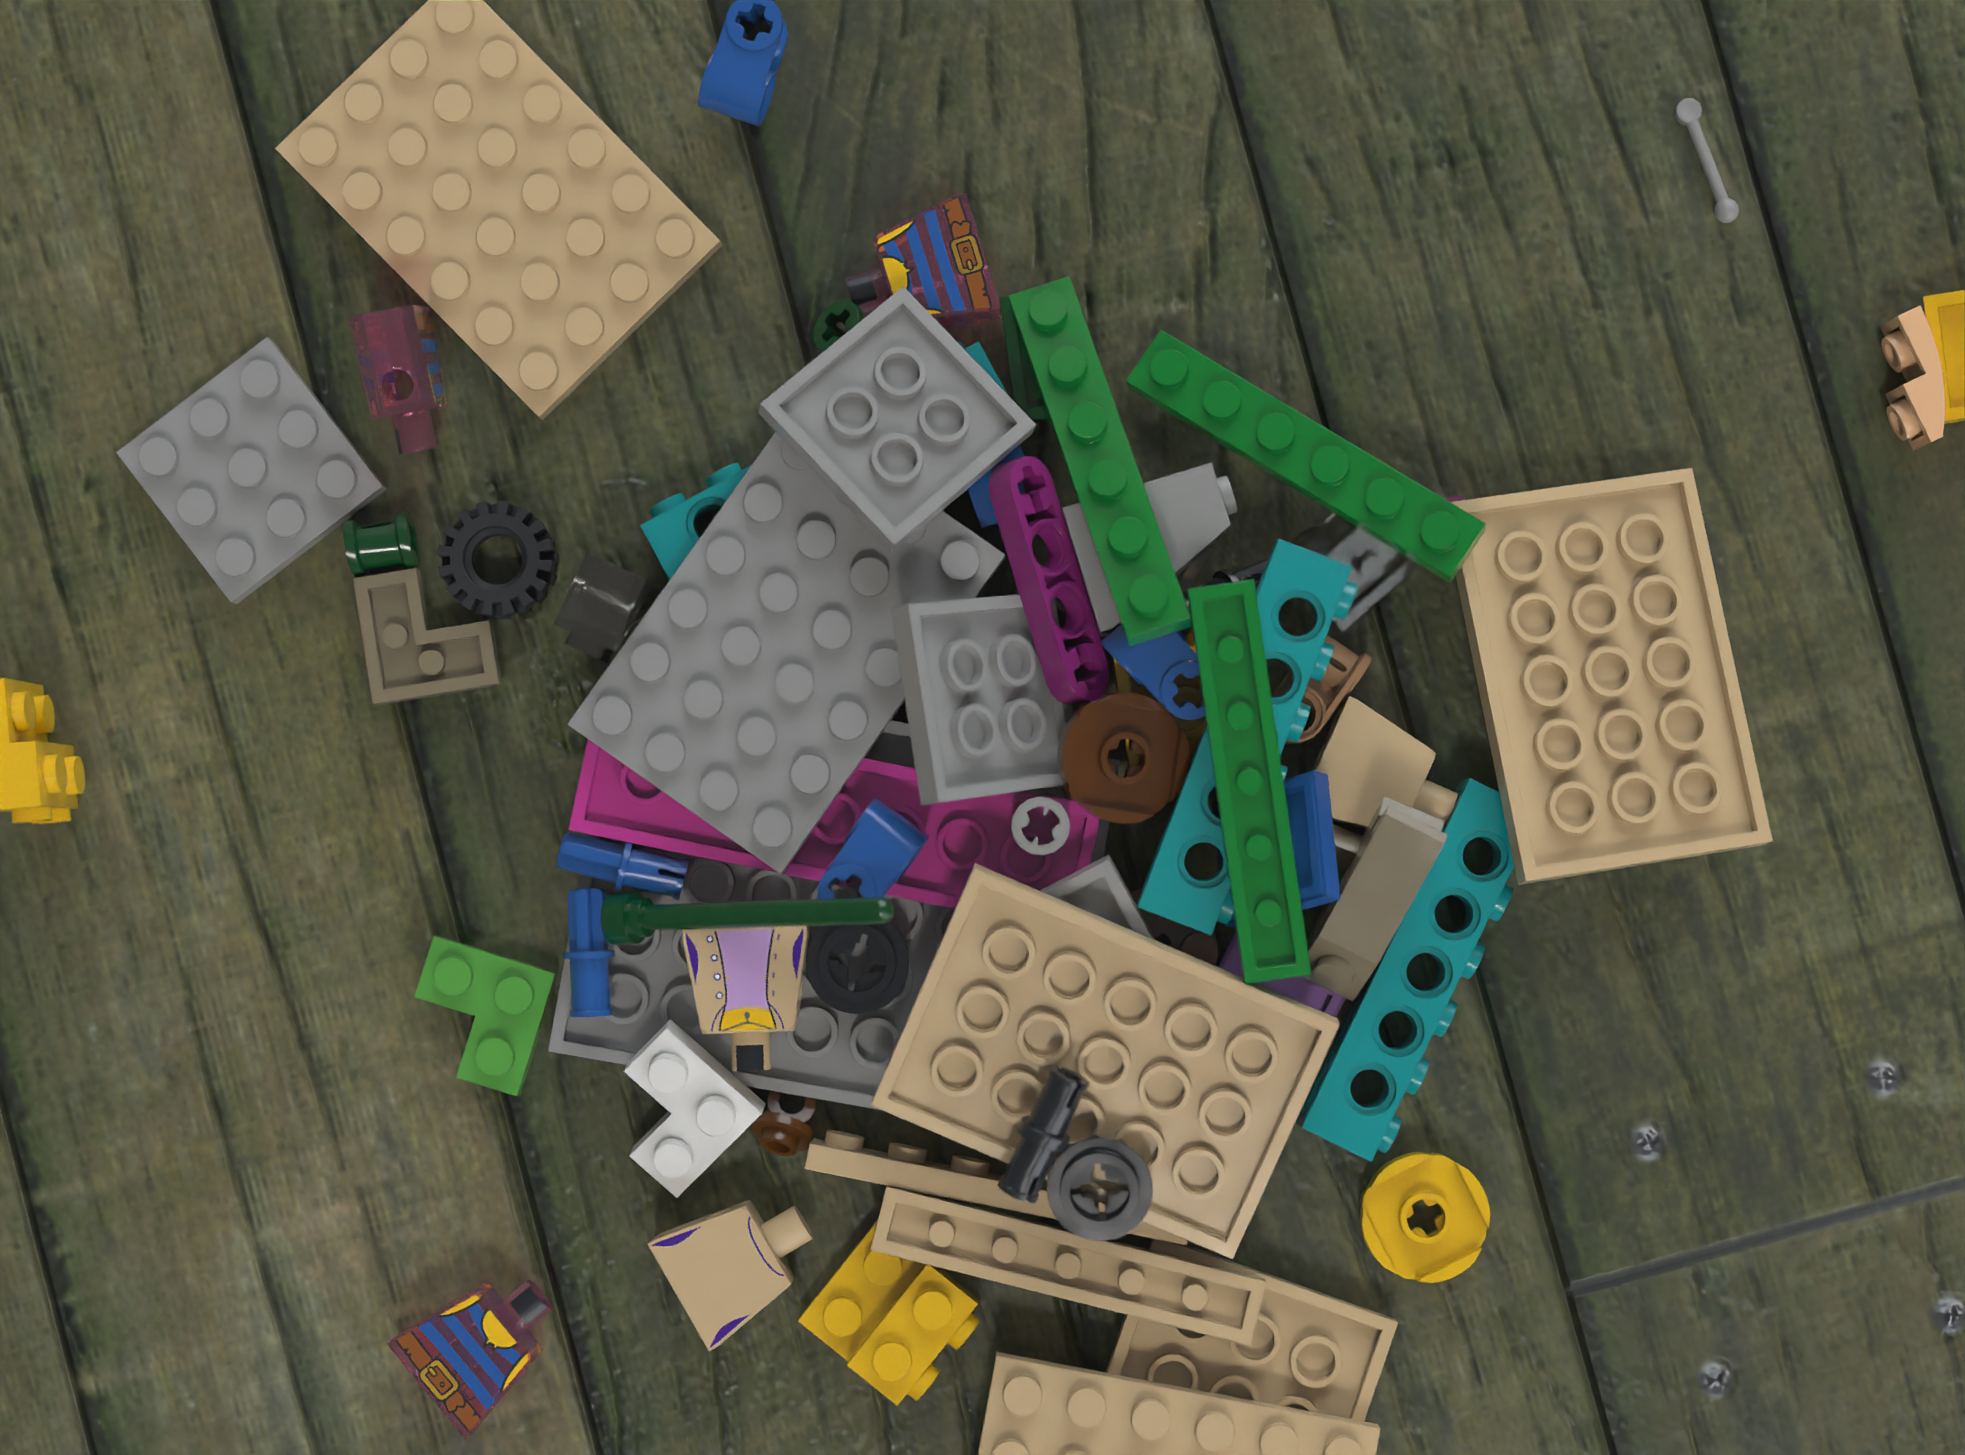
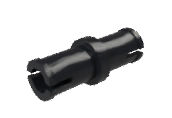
M1057 1065L1050 1066L1048 1077L1031 1115L1023 1116L1017 1127V1132L1021 1137L1003 1177L998 1182V1187L1004 1193L1025 1202V1199L1029 1203L1037 1202L1038 1193L1056 1153L1065 1152L1070 1141L1066 1131L1084 1091H1087L1089 1081L1083 1076L1064 1067L1060 1069Z

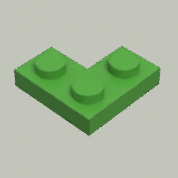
M433 936L414 997L475 1016L456 1078L510 1095H521L559 973L441 936Z

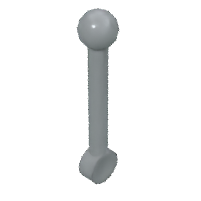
M1683 99L1675 108V119L1681 125L1687 126L1716 200L1714 207L1715 217L1720 222L1730 223L1738 217L1739 206L1734 200L1728 198L1698 119L1702 112L1701 105L1695 99Z

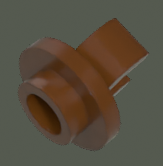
M770 1091L765 1112L751 1124V1131L760 1139L759 1144L765 1150L780 1156H793L796 1154V1151L808 1150L810 1142L814 1141L815 1137L814 1131L809 1127L816 1108L815 1098L807 1097L803 1109L799 1113L787 1114L780 1108L782 1092Z

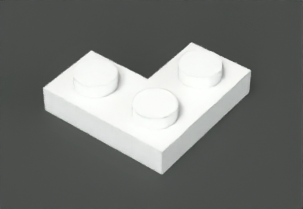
M670 1019L628 1061L624 1070L630 1078L668 1110L633 1146L629 1157L677 1198L763 1113L766 1103Z

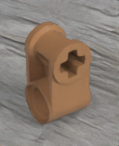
M1327 634L1324 642L1334 645L1330 663L1321 682L1312 678L1309 679L1301 700L1304 704L1311 706L1310 722L1308 727L1302 732L1297 743L1286 739L1285 745H1298L1317 735L1337 706L1341 705L1354 689L1373 658L1366 653L1359 656ZM1290 670L1271 697L1281 695L1287 690L1291 681Z

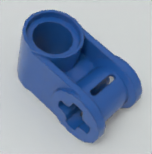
M736 0L732 3L727 12L715 52L712 54L702 78L698 94L699 107L756 126L762 124L772 99L776 74L788 40L785 21L782 19L781 11L773 0ZM760 17L765 18L770 33L759 32L755 41H750L744 26H756Z
M1120 624L1100 642L1139 685L1143 684L1154 698L1171 714L1186 720L1199 719L1205 716L1203 699L1196 706L1188 701L1176 705L1172 699L1178 691L1177 686L1173 682L1177 675L1181 674L1189 679L1199 675L1196 653L1187 644V639L1180 631L1129 647ZM1200 685L1199 688H1198V692H1199V694L1202 696L1201 685Z
M875 798L851 829L842 845L843 848L822 875L817 887V899H838L831 890L833 885L838 880L848 885L854 877L862 881L858 891L863 898L884 897L892 885L896 884L910 867L927 842L929 835Z

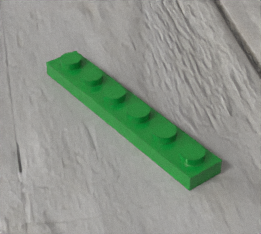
M1070 276L1009 295L1012 313L1128 646L1137 645L1192 627L1191 616Z
M1163 330L1159 331L1126 380L1129 390L1451 583L1485 532L1486 523Z
M1252 579L1187 589L1243 979L1245 984L1310 975L1311 970L1255 582Z

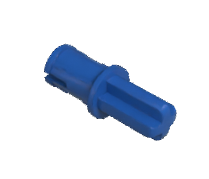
M570 832L566 833L561 841L557 856V866L562 870L616 883L615 890L621 891L623 885L679 900L689 860H679L633 848L634 843L626 842V846Z
M576 888L570 890L567 895L569 951L563 952V959H570V1017L612 1015V1008H610L609 957L615 956V950H608V941L601 927V909L606 898V893L601 888Z

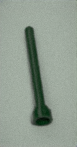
M638 892L611 893L605 898L601 909V927L606 940L610 944H639L645 937H651L656 930L885 924L893 918L895 910L893 903L884 897L654 904L651 899L644 898Z

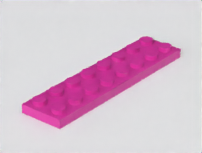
M587 739L568 830L777 872ZM864 758L783 874L820 881L822 875L843 848L842 845L851 829L870 803L877 798L929 835L927 842L900 880L892 885L886 895L955 909L974 864H978L1038 891L1091 864L1100 818L1087 813L1072 800L1028 791L921 805L915 768ZM1035 797L1051 798L1060 803L1067 812L1070 822L1069 836L1063 846L1055 852L1046 855H1034L1021 849L1014 840L1011 830L1012 817L1017 808L1026 800ZM1042 807L1031 809L1027 812L1030 823L1022 828L1023 835L1031 843L1035 837H1038L1037 845L1051 843L1054 840L1051 830L1059 824L1057 816L1051 810L1046 815H1043ZM854 877L848 885L839 880L835 885L859 889L862 881Z

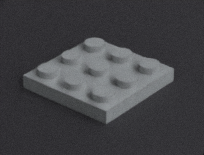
M904 286L760 403L759 407L761 417L891 554L1032 435L1036 426L1030 417Z
M269 337L262 340L116 452L222 592L234 604L240 603L387 490L275 342Z
M1020 595L912 603L891 608L921 805L1063 786L1057 766V751L1062 731L1073 717L1072 704L1066 705L1057 701L1048 689ZM1054 596L1051 601V615L1054 622L1059 626Z

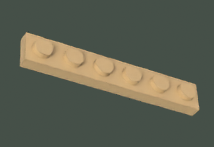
M833 1130L826 1131L825 1140L814 1138V1141H811L805 1165L807 1170L1056 1219L1048 1201L1047 1180L1043 1182L1036 1203H1029L1026 1199L1023 1202L1009 1196L998 1187V1182L1003 1175L989 1173L990 1162L953 1155L951 1165L927 1161V1150L920 1147L890 1143L887 1153L863 1148L864 1137ZM1099 1203L1100 1212L1105 1211V1205ZM1141 1221L1136 1228L1128 1233L1187 1245L1188 1241L1144 1221Z
M886 1186L871 1247L872 1251L1250 1346L1266 1286L1264 1278L1112 1240H1089L1079 1237L1064 1228L892 1186Z

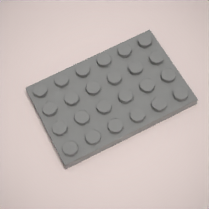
M775 432L567 725L771 868L783 874L905 701L891 608L912 603L977 598L1005 559V554L944 511L936 515L891 554L779 434Z

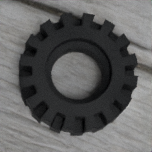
M487 501L477 503V508L470 512L464 509L456 515L459 518L458 522L454 526L448 524L443 532L447 536L444 545L439 544L437 553L442 558V566H438L440 578L446 581L448 586L445 588L450 595L469 610L488 618L490 616L498 619H511L510 616L516 614L523 616L531 612L530 607L534 604H542L548 597L545 592L549 586L554 587L557 579V576L554 574L555 565H559V554L555 552L553 545L556 542L552 534L545 528V524L521 506L517 507L505 501H498V504H490ZM495 536H505L513 539L519 545L523 556L522 567L518 575L510 582L501 585L486 583L479 576L475 567V556L478 548L483 542Z

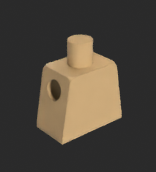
M1348 696L1339 706L1310 770L1328 774L1332 820L1367 829L1383 797L1445 821V825L1458 796V793L1426 779L1436 756L1432 749L1351 696Z

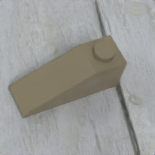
M1388 805L1340 880V900L1326 903L1315 920L1307 941L1311 974L1303 975V977L1329 991L1354 1001L1382 958L1444 846L1448 834Z

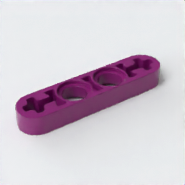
M1032 456L1003 462L996 466L990 475L989 494L1046 684L1055 699L1066 705L1095 700L1102 696L1108 687V663L1103 646L1100 643V636L1052 477L1048 468L1039 459ZM1021 481L1025 490L1023 494H1020L1017 484ZM1033 514L1035 521L1027 523L1026 516ZM1035 534L1039 535L1047 546L1048 557L1045 566L1039 564L1032 551V541ZM1054 596L1062 601L1066 610V622L1063 628H1060L1054 622L1051 615V601ZM1071 639L1073 646L1065 647L1063 641ZM1079 669L1080 678L1078 679L1074 675V670Z

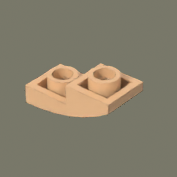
M1921 305L1880 326L1885 336L1881 341L1886 360L1897 373L1902 372L1907 383L1885 394L1890 403V406L1887 407L1888 420L1896 435L1903 441L1908 440L1912 450L1943 437L1945 421V391L1942 368L1931 328Z

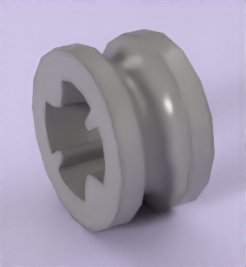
M1035 797L1028 799L1017 808L1012 817L1011 830L1014 840L1021 849L1030 854L1046 855L1053 853L1063 846L1069 836L1070 822L1068 814L1060 803L1051 798ZM1042 807L1043 815H1046L1051 810L1058 818L1059 824L1051 830L1054 840L1049 844L1037 845L1038 837H1035L1031 843L1023 835L1022 828L1030 823L1027 812L1033 808Z

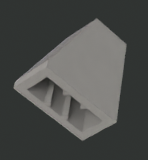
M1212 463L1143 483L1177 576L1229 529L1231 523L1228 515L1237 513L1232 487L1227 476L1216 478ZM1076 503L1063 507L1062 513L1099 636L1102 637L1109 635L1121 623L1080 505Z

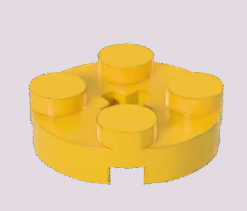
M1412 1152L1393 1158L1374 1173L1369 1184L1364 1187L1360 1195L1359 1224L1366 1246L1384 1268L1403 1278L1426 1283H1436L1451 1279L1469 1268L1482 1250L1481 1245L1486 1238L1487 1227L1489 1228L1490 1207L1485 1191L1480 1182L1468 1169L1440 1153ZM1419 1200H1422L1427 1206L1438 1204L1441 1209V1214L1434 1218L1436 1230L1430 1234H1426L1420 1227L1410 1229L1407 1223V1218L1414 1214L1412 1205Z

